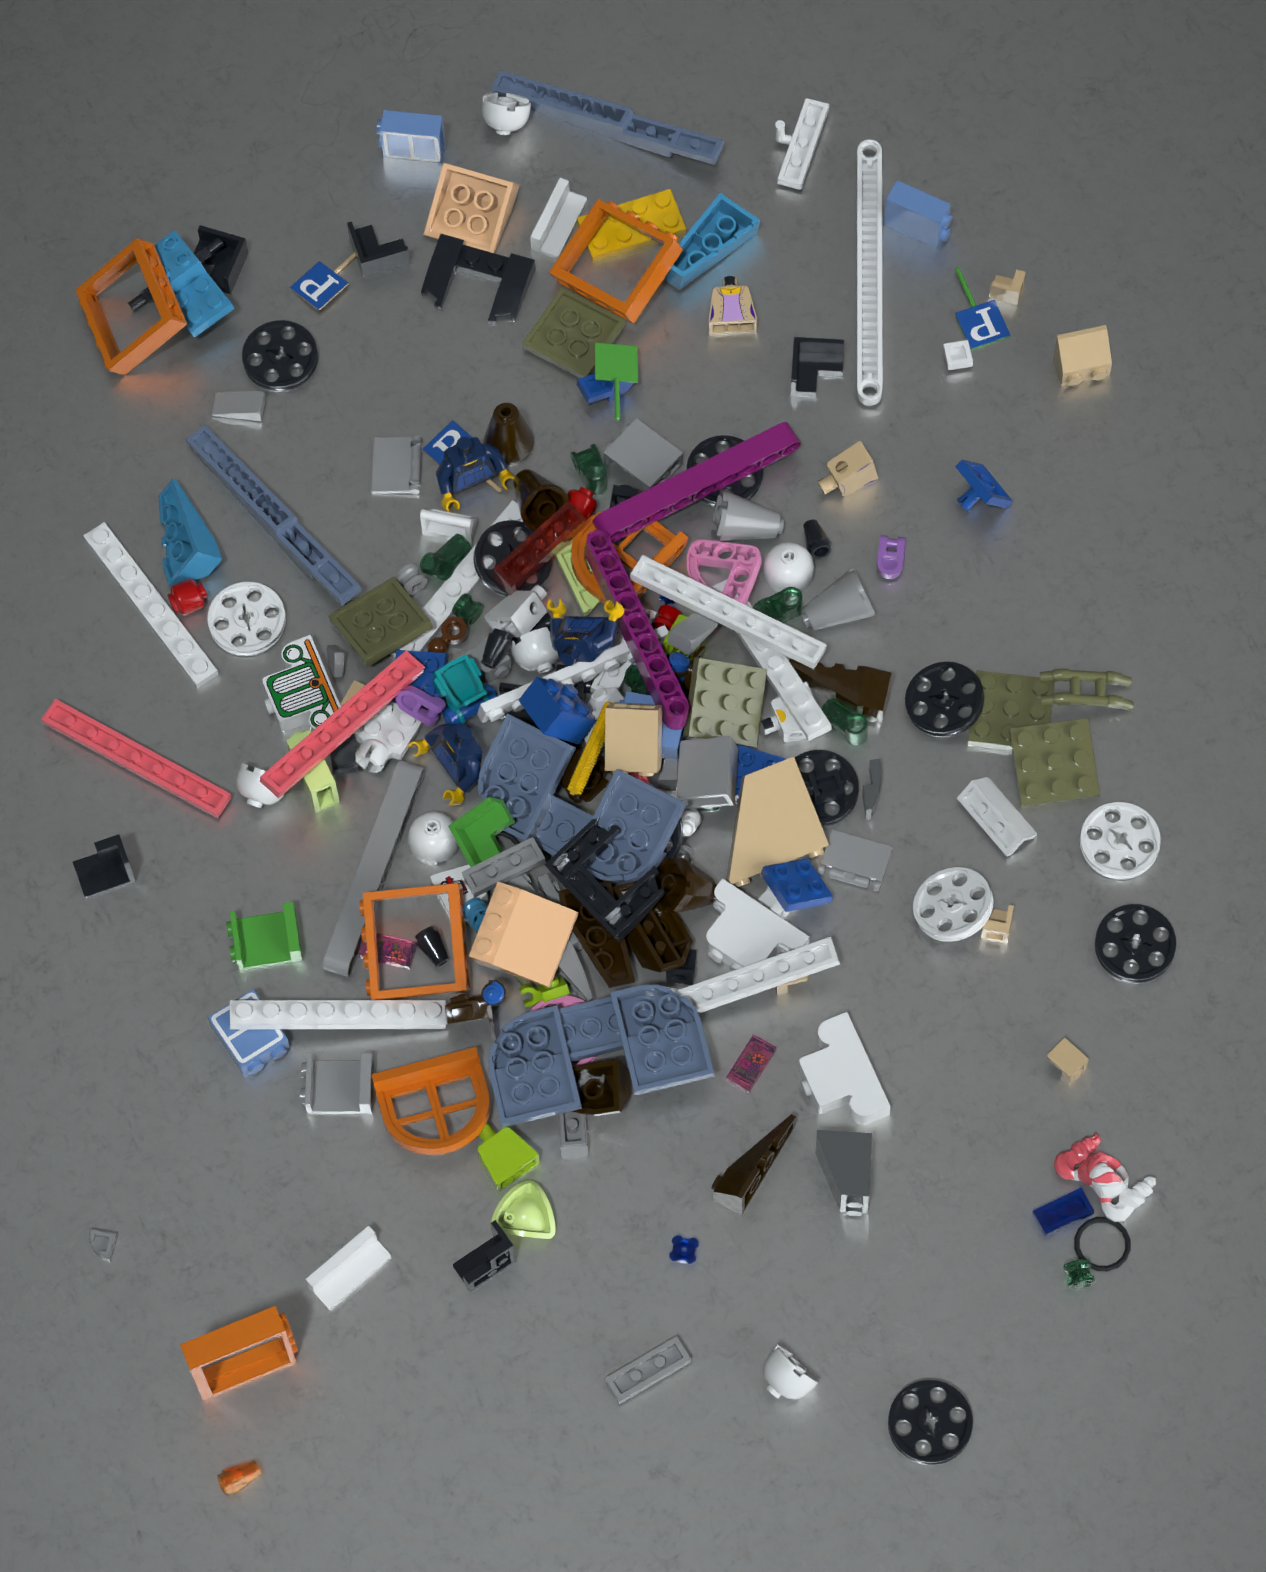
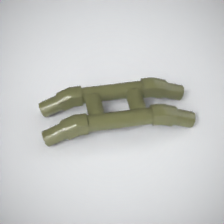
M1053 669V671L1040 672L1041 682L1069 680L1070 693L1061 692L1041 696L1042 706L1093 705L1116 709L1121 708L1131 711L1134 707L1133 701L1124 699L1121 696H1106L1105 684L1131 686L1132 678L1121 673ZM1080 681L1095 682L1096 695L1081 694Z

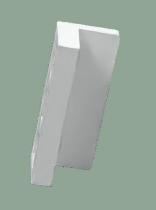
M559 178L530 236L531 250L556 259L563 252L577 223V217H580L587 203V197L570 191L568 180Z
M989 777L972 780L957 797L959 802L1006 856L1012 855L1025 840L1034 839L1037 836L1036 831Z
M367 1226L307 1277V1286L324 1306L331 1310L391 1259V1254L377 1240L376 1233L370 1226Z

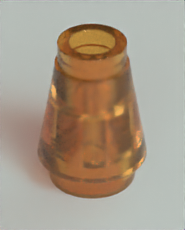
M253 1460L223 1469L222 1473L217 1475V1480L226 1496L230 1494L236 1495L257 1477L261 1476V1472L257 1463Z

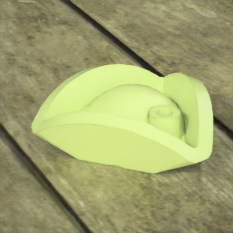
M531 1180L523 1181L511 1188L497 1205L491 1222L496 1220L504 1233L509 1235L551 1239L556 1231L549 1200L543 1189L535 1181Z

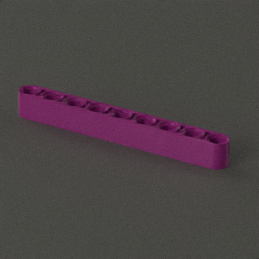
M782 422L601 512L593 519L592 523L597 530L607 533L611 542L614 543L792 454L800 447L801 442L788 422Z
M594 530L587 535L586 559L606 601L611 600L614 606L616 601H618L623 608H629L624 609V614L616 619L618 627L655 705H662V720L669 729L680 730L687 722L688 701L610 537L604 531Z

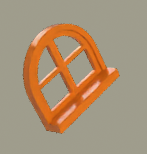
M599 512L587 519L576 532L571 548V565L582 587L605 604L606 599L594 574H591L584 559L587 535L597 530L592 521L601 513ZM657 521L642 528L664 545L652 560L666 567H669L686 549L688 536L681 531L675 536ZM642 529L628 535L619 546L612 543L620 561L632 571L638 561L623 550ZM632 580L630 581L638 598L648 590V588Z
M477 1047L371 1074L383 1122L388 1134L398 1145L411 1152L424 1155H439L456 1151L472 1142L487 1124L491 1110V1101ZM470 1078L476 1099L441 1108L436 1087ZM427 1090L432 1108L431 1111L397 1119L392 1098ZM476 1106L473 1117L468 1124L460 1131L449 1136L444 1115ZM434 1118L440 1138H420L410 1134L402 1126Z

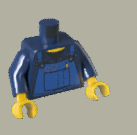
M461 437L457 440L456 445L444 451V460H442L436 471L440 493L444 494L441 500L442 508L449 512L448 506L453 502L454 508L458 511L460 503L451 495V492L455 494L498 476L497 472L501 474L499 480L502 486L508 490L505 481L509 478L514 480L515 476L512 472L507 471L506 468L508 466L498 448L488 443L481 444L478 437L471 439Z
M559 598V605L555 608L554 602L549 599L547 607L553 614V618L550 619V639L553 649L558 652L560 661L566 666H572L574 662H592L603 651L610 648L614 643L618 626L616 619L624 614L623 606L618 601H616L614 606V603L608 600L604 604V610L609 614V617L565 616L561 619V616L566 612L565 604Z
M451 723L442 724L425 735L424 740L410 742L408 748L418 746V753L414 755V757L427 754L429 745L432 746L431 750L458 787L456 790H446L443 793V799L452 798L449 806L460 805L464 800L463 793H467L479 779L483 751L473 737L471 729L465 726V724L460 723L456 726Z

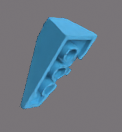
M172 479L159 494L160 523L164 524L165 536L161 538V544L166 547V557L162 561L169 586L188 578L197 580L207 577L222 560L216 540L178 481Z

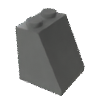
M817 1130L816 1155L840 1212H846L849 1216H861L862 1213H868L872 1133Z

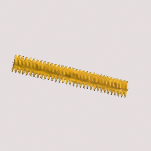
M605 702L567 787L570 791L569 793L573 796L575 794L582 795L581 792H583L586 786V781H588L590 776L589 773H591L590 770L594 767V762H596L602 748L601 746H603L602 743L605 741V708L609 702Z

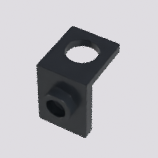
M354 733L330 753L332 775L359 771V765L356 763L355 756L356 744Z
M690 949L684 966L666 971V983L693 985L696 950Z

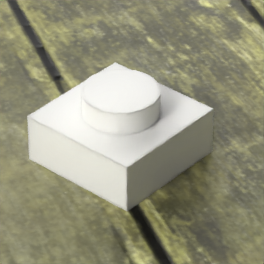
M968 340L943 344V352L948 370L973 366Z

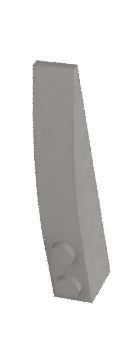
M526 873L504 883L547 899L540 890L536 892L532 888V882ZM495 888L489 890L491 897ZM568 939L556 972L560 977H563L579 999L585 1002L593 1001L583 967L571 941Z

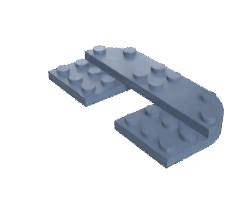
M507 714L484 759L478 779V793L481 794L482 801L488 797L502 799L515 820L504 831L523 841L533 837L540 849L554 856L592 819L597 820V828L609 831L611 826L614 825L620 832L586 868L593 877L604 881H611V883H629L642 878L653 866L657 868L667 854L664 850L687 803L616 769L593 816L553 795L576 748L558 738L543 735L540 729Z
M649 984L610 992V997L560 1009L556 1005L531 1011L514 1018L502 1028L501 1034L493 1042L488 1060L489 1074L502 1128L582 1109L571 1062L624 1049L635 1096L714 1077L715 1074L702 1022L697 1010L685 996L682 997L671 991V988Z

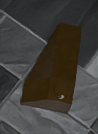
M611 881L599 882L615 899ZM567 889L558 891L561 905L578 912L572 931L608 988L635 983L625 938L618 943Z

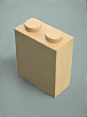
M609 703L605 708V771H612V774H614L616 769H619L627 774L628 772H638L639 776H654V773H658L661 769L662 705Z

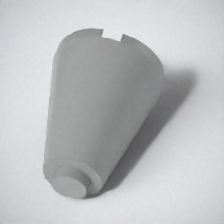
M720 491L721 495L717 497L712 520L717 526V530L711 531L713 541L776 538L777 534H782L784 519L780 518V513L731 492Z
M854 569L847 571L803 607L805 612L801 614L806 627L812 626L814 630L866 619L876 615Z

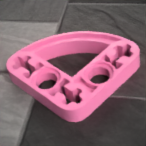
M700 539L693 542L689 547L687 571L689 578L710 587L701 578L699 565L731 569L722 594L746 605L762 565V557L759 549L752 545ZM724 552L732 553V555L729 558H719V556ZM738 576H749L748 579L743 582L736 581V578Z

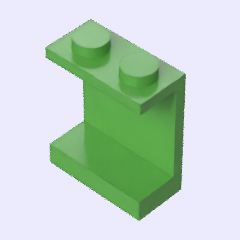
M293 902L283 903V912L237 919L235 911L230 912L231 921L226 922L228 937H233L234 946H229L232 962H237L239 970L302 960L297 917Z

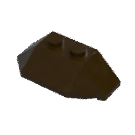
M637 881L614 886L612 889L615 900L617 901ZM656 906L625 937L641 967L659 973L684 966L693 943L677 913L659 912Z

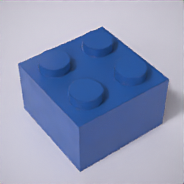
M536 677L518 700L543 735L579 744L597 721L591 714L589 705L579 698V692L575 687L568 683L565 685L557 683L551 678L547 680Z

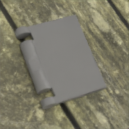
M421 436L374 438L372 494H418L420 492L418 485L410 486V483H420L422 448L420 446L411 447V444H421Z
M832 829L828 840L829 846L825 849L818 874L823 875L825 868L829 867L831 868L829 878L868 888L871 879L876 881L874 891L879 892L893 847Z

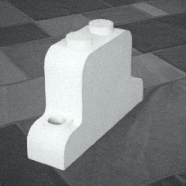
M723 878L715 887V902L713 906L721 912V915L706 935L708 955L718 963L722 961L730 966L731 971L774 957L778 953H785L809 944L810 937Z

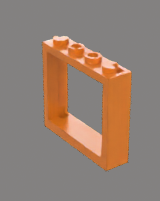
M597 199L549 271V274L560 285L634 324L683 249L676 241L678 238L671 232L666 231L662 233L652 222H641L636 214L631 211L624 213L614 202L608 201L606 203ZM607 215L663 244L626 302L569 273Z
M136 238L75 290L79 298V304L87 317V324L96 339V346L100 349L103 356L104 365L111 372L126 375L187 325L154 244ZM138 262L161 319L120 352L97 296Z
M453 883L363 893V900L359 901L361 916L365 917V926H362L361 934L363 942H367V953H364L363 959L365 969H369L370 980H366V992L368 996H371V1000H398L471 992L462 885ZM448 894L455 983L381 990L374 901Z
M276 1306L180 1344L203 1400L295 1363L296 1359L293 1353L298 1351L284 1312L279 1314ZM276 1336L278 1337V1338L275 1339V1340H272V1341L267 1342V1343H265V1344H262V1345H260V1346H258V1347H255V1348L250 1349V1350H248V1351H245V1352H243V1353H241V1354H238V1355H236V1356H233V1357L228 1358V1359H226V1360H224V1361H221V1362H219V1363H216V1364H214V1365H211V1366H209V1367H207V1368L202 1369V1367L205 1366V1365H208V1364H210V1363H213V1362H215V1361H218V1360H220V1359H222V1358H225V1357H227V1356H230V1355H232V1354H235V1353H237V1352H239V1351H242V1350H244V1349H247V1348H249V1347H252V1346H254V1345H256V1344H259V1343H261V1342H264V1341H266V1340H269V1339H271V1338H273V1337H276Z

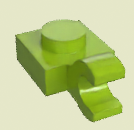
M554 976L550 988L540 984L537 985V988L529 984L522 985L519 988L521 994L531 993L529 999L523 1000L525 1007L534 1006L540 1001L545 1003L570 994L567 983L562 976Z

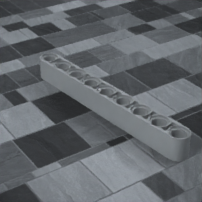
M399 760L326 950L322 965L323 970L347 977L350 976L363 943L361 928L365 926V917L360 914L359 901L363 900V893L383 890L424 780L426 771L424 766ZM374 901V911L378 901Z

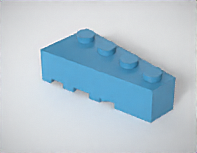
M719 193L679 242L683 251L664 280L679 290L683 289L758 233L761 220L722 193Z

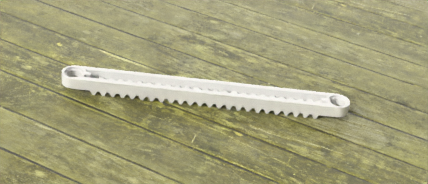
M869 139L862 141L857 149V397L862 404L872 406L879 403L883 390L882 148L877 141ZM872 149L876 152V155L869 158L863 155V151ZM866 387H873L877 393L874 396H866L863 390Z

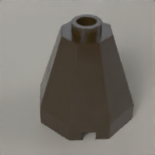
M564 741L575 747L576 750L560 783L568 797L576 804L581 803L580 800L590 802L606 787L608 780L605 779L606 774H612V771H605V753L600 751L597 760L594 762L595 765L590 770L591 773H589L590 776L588 781H586V786L583 792H581L582 795L575 794L573 796L569 793L570 791L567 787L585 746Z
M678 857L673 859L664 858L657 867L660 874L655 877L658 890L664 889L665 894L655 905L659 912H684L711 905L714 901V890L717 886L715 881L688 860Z

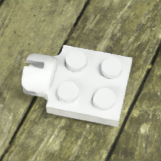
M390 701L354 734L355 741L361 743L355 753L356 763L366 770L369 763L372 762L373 766L369 772L378 773L382 771L387 761L391 758L402 760L409 749L410 742L414 741L424 723L403 712L397 703Z

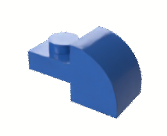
M595 373L577 380L576 385L587 404L605 398L608 402L614 400V381L595 380ZM619 382V395L622 396L626 393L633 383Z

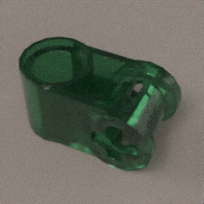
M591 444L590 448L577 453L575 451L570 452L574 468L580 475L585 488L593 492L594 495L604 493L608 487L607 470L596 445ZM595 477L600 478L599 480H592Z
M787 587L770 597L761 599L753 606V609L779 622L786 623L801 615L803 611V596L799 589ZM789 600L797 601V603L794 605L786 604V602Z

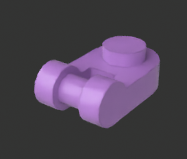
M880 535L877 571L883 578L894 579L901 574L906 537L891 539L887 535ZM887 548H888V549H897L896 552H889V551H886V550H887Z
M414 686L405 687L396 697V703L403 712L428 726L436 724L439 718L438 713H441L446 705L443 699L432 697ZM423 705L424 707L428 708V710L421 708V706Z

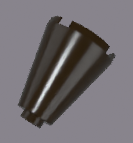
M501 403L494 409L484 435V443L498 448L506 464L514 465L521 463L529 453L531 454L534 446V435L515 405Z
M530 469L522 470L515 476L513 485L521 518L525 525L537 532H545L544 529L559 527L566 520L570 512L569 498L566 492Z

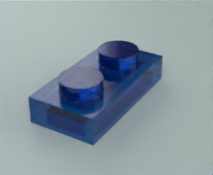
M1082 1188L1032 1211V1215L1044 1237H1048L1094 1214V1209Z

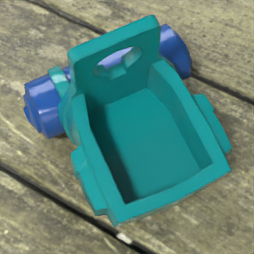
M467 654L448 662L432 673L434 687L440 697H445L448 707L443 710V718L446 724L451 723L455 726L460 723L465 724L467 720L478 714L481 703L498 697V693L493 686L489 684L483 685L480 679L482 675L474 659L472 657L469 658Z

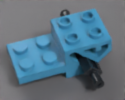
M175 230L154 245L187 322L185 327L194 338L234 309L230 300L201 264L212 253L224 246L219 237L195 253L191 251ZM147 287L128 302L133 311L145 302L153 299L149 288Z

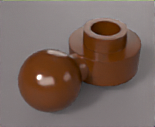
M459 617L446 619L441 626L442 636L432 638L427 644V651L446 653L449 643H462L468 636V628L465 621ZM454 630L460 631L457 635H451Z

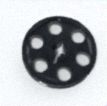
M276 320L259 326L248 336L242 350V361L246 374L257 386L268 391L284 392L298 388L310 379L317 367L318 351L313 336L306 328L292 321ZM286 330L295 332L294 337L291 339H284L281 335ZM266 335L271 339L269 343L261 345L257 343V339L260 336ZM308 346L312 350L308 355H300L298 353L299 348ZM281 352L284 353V356L276 359V355H280ZM258 356L262 358L260 365L252 366L249 364V360L252 357ZM295 367L303 369V373L298 377L290 375V371ZM273 372L279 375L278 379L274 382L265 380L266 375Z
M720 435L702 441L692 450L687 461L686 470L696 465L694 460L698 457L709 459L719 454L715 449L716 446L724 444L731 448L744 440L734 436ZM763 468L746 476L754 480L755 484L753 486H743L740 479L700 499V501L715 507L721 490H730L733 494L751 500L761 486Z
M507 520L490 526L481 535L474 550V567L479 579L488 589L496 594L507 597L513 591H530L534 586L542 585L551 567V552L546 539L540 532L531 530L524 522ZM517 529L522 530L526 535V540L522 542L516 541L512 535L513 531ZM491 534L498 535L502 541L501 545L492 546L488 542V536ZM533 548L541 549L544 554L543 559H533L530 555V550ZM510 553H512L513 557H518L515 566L511 560L507 561ZM485 557L491 558L495 563V567L491 570L484 569L481 565V560ZM531 571L537 576V581L532 584L527 583L524 580L523 574ZM502 576L509 577L512 580V586L510 588L501 587L499 578Z
M938 662L923 668L913 677L906 690L905 706L912 723L920 731L934 737H951L966 731L977 721L984 706V692L978 677L968 667L956 662ZM946 671L955 672L954 678L950 681L942 680L941 676ZM921 682H930L931 687L928 691L921 692L917 689ZM968 683L976 686L975 690L970 694L962 692L963 686ZM944 695H948L949 699L942 704L940 700L944 698ZM918 705L928 707L923 715L914 714V709ZM963 707H969L972 709V713L968 717L962 718L958 715L959 710ZM939 718H946L948 720L947 725L943 728H936L934 723Z
M811 750L796 756L795 760L798 768L805 761L811 762L814 765L812 770L814 776L828 772L825 767L830 762L839 764V774L842 783L850 784L853 787V791L844 797L815 805L813 796L810 798L822 827L837 824L845 819L854 809L859 792L858 777L852 765L842 756L827 750ZM799 769L803 781L807 782V773ZM829 804H834L839 808V812L834 816H830L825 813V807Z
M1141 904L1123 905L1109 912L1099 924L1095 937V952L1101 966L1111 976L1127 983H1145L1161 976L1171 965L1176 950L1175 932L1168 919L1156 909ZM1137 913H1142L1147 917L1148 921L1144 925H1138L1133 921L1132 917ZM1111 921H1117L1122 925V930L1118 933H1113L1108 929L1107 925ZM1157 930H1163L1168 934V939L1164 942H1159L1155 940L1153 933ZM1133 939H1139L1138 942L1141 945H1138L1137 949L1132 948V943H1129L1133 942ZM1108 945L1114 946L1118 954L1115 957H1107L1103 953V948ZM1154 954L1160 955L1164 963L1158 967L1153 966L1149 963V957ZM1128 962L1135 963L1138 966V972L1128 974L1124 971L1123 966Z
M937 1380L918 1381L905 1387L894 1399L888 1417L889 1434L897 1450L909 1460L923 1465H939L956 1458L967 1446L973 1427L972 1412L965 1397L953 1386ZM939 1389L945 1393L946 1398L942 1403H935L930 1399V1393L933 1390ZM907 1396H914L917 1398L919 1405L917 1408L909 1410L904 1407L903 1399ZM926 1408L931 1419L938 1421L934 1426L935 1437H933L932 1429H930L929 1425H923L927 1417ZM960 1409L965 1413L966 1418L961 1423H955L950 1419V1412ZM900 1422H906L910 1425L911 1432L906 1436H901L896 1433L895 1426ZM949 1435L954 1436L958 1440V1446L951 1450L945 1448L942 1444L943 1438ZM919 1442L928 1443L931 1447V1452L926 1456L918 1455L915 1451L916 1444Z

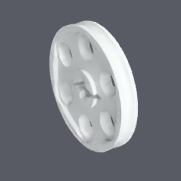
M240 582L223 589L213 599L208 611V626L213 640L220 648L237 656H254L269 650L279 641L286 625L285 610L279 596L271 588L256 582ZM251 592H259L262 596L256 602L249 601L247 597ZM226 598L236 599V604L231 608H226L222 605ZM243 607L246 608V613L250 618V631L248 630L247 623L244 621ZM269 608L279 610V614L274 618L265 616V612ZM219 620H225L229 623L228 627L224 630H217L214 626ZM262 630H268L271 632V637L263 641L257 638L258 633ZM242 636L246 639V643L243 646L236 647L232 644L233 639Z
M1112 802L1098 807L1086 818L1080 835V849L1087 864L1100 875L1117 880L1131 879L1145 873L1155 862L1160 848V832L1155 820L1144 809L1131 803ZM1113 811L1119 815L1120 819L1115 823H1111L1106 820L1105 814ZM1134 818H1141L1145 821L1146 826L1142 829H1135L1131 825V821ZM1097 829L1101 832L1102 836L1098 840H1092L1087 836V831ZM1116 837H1117L1118 839L1124 837V838H1125L1124 844H1123V843H1119L1118 845L1115 844ZM1144 841L1150 842L1154 849L1149 853H1144L1139 849V844ZM1099 852H1103L1109 856L1110 860L1107 863L1101 864L1095 860L1094 856ZM1124 859H1131L1134 861L1135 867L1132 870H1125L1120 865V862Z
M963 867L947 868L930 876L919 887L913 901V913L918 925L929 937L944 942L959 941L975 934L986 924L993 910V894L987 881L978 872ZM958 878H967L964 885L954 886V882ZM933 887H942L941 892L937 895L929 894ZM975 892H985L984 896L981 899H972V895ZM925 910H935L934 914L931 917H922V913ZM972 913L978 914L975 921L965 922L967 915ZM946 922L952 923V927L948 931H939L942 924Z

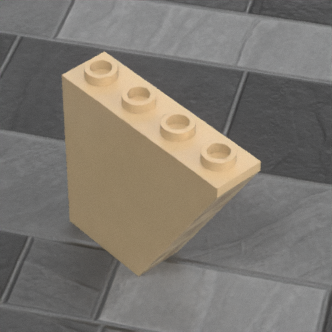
M794 756L741 777L726 876L727 882L735 884L736 888L750 883L749 877L759 874L760 878H763L760 873L764 866L799 860V857L807 854L809 858H813L824 853L823 848L829 846V843Z

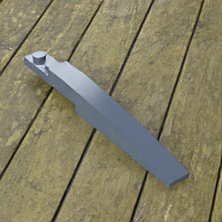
M500 70L490 88L492 93H498L501 97H506V93L529 99V103L531 102L530 109L607 138L670 158L675 153L714 165L724 147L722 139L635 115L630 107Z
M206 425L185 439L187 444L279 546L312 580L315 578L341 606L362 591L357 581L298 523L296 516Z

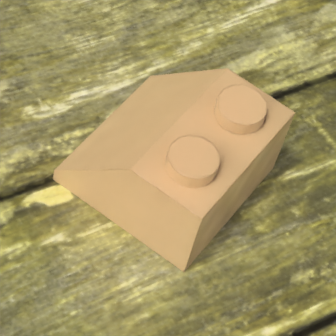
M1106 325L1056 336L1053 362L1061 386H1075L1083 381L1092 379L1102 380L1110 376L1112 359Z

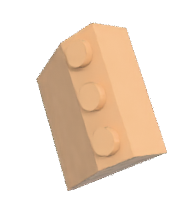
M443 163L423 235L439 239L440 234H445L463 239L466 246L495 253L512 213L520 185Z
M497 882L469 957L480 965L550 988L578 912L522 889Z

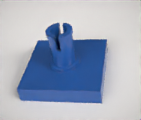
M962 459L955 466L971 485L957 499L959 504L962 502L961 506L965 510L969 511L980 499L985 504L1006 509L1014 502L983 464Z

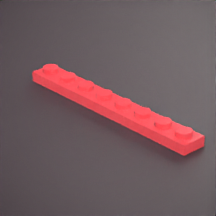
M408 651L403 652L261 775L260 782L277 798H280L395 698L405 687L424 672L425 666Z
M57 699L53 701L41 718L44 725L217 819L232 798L229 792Z

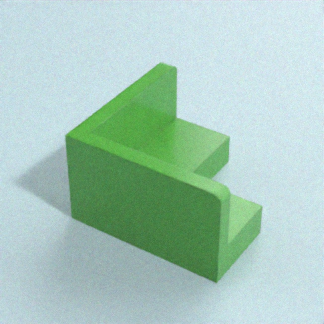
M488 797L448 827L470 867H473L503 852L495 836L512 825L515 820L502 799Z

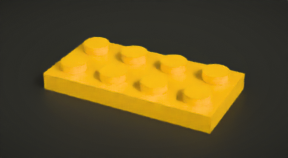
M671 189L618 205L624 213L631 211L636 214L641 222H652L662 233L669 231L676 237L687 234V228ZM587 214L577 217L578 226L581 225ZM607 215L587 245V249L594 263L659 242Z

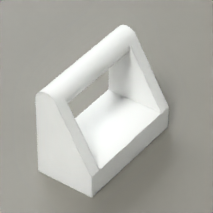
M424 508L420 514L423 535L472 545L478 525V518L432 508Z

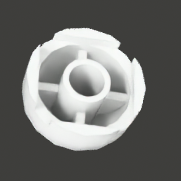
M487 93L483 95L482 116L489 127L496 129L497 134L510 135L511 131H517L528 121L531 102L529 103V99L520 95L506 93V97H498V93Z
M792 542L780 543L773 547L766 555L763 565L764 579L768 586L777 593L793 592V594H798L807 589L813 581L815 570L813 558L809 551L800 544Z
M548 627L533 630L520 636L521 642L516 645L514 640L511 642L510 650L513 658L521 668L527 671H538V674L549 672L553 669L552 665L559 660L558 652L552 647Z
M241 763L237 773L236 784L239 793L248 798L247 804L261 808L262 804L272 805L284 796L283 794L280 798H277L260 782V776L266 771Z
M430 811L415 818L410 825L407 835L408 846L414 858L421 863L433 866L445 860L448 862L456 855L459 845L448 827L454 822L450 816L442 812Z
M780 1345L774 1348L764 1363L763 1374L769 1383L766 1388L778 1399L781 1395L788 1399H800L806 1396L818 1384V1378L803 1362L791 1357L792 1353Z

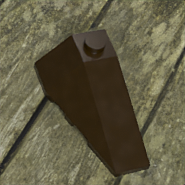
M789 659L790 664L802 682H807L811 689L865 721H883L890 697L891 672L867 666H858L857 670L845 669L844 664L835 663L832 667H825L820 662L812 669L794 659Z
M615 1059L572 1066L582 1109L570 1112L592 1116L622 1112L631 1095L630 1072L625 1064Z
M792 1114L729 1166L723 1176L718 1175L711 1187L714 1190V1201L741 1216L743 1215L795 1128L796 1116Z

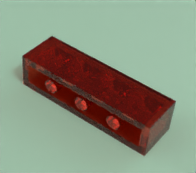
M567 501L493 569V579L511 596L585 528L586 518Z

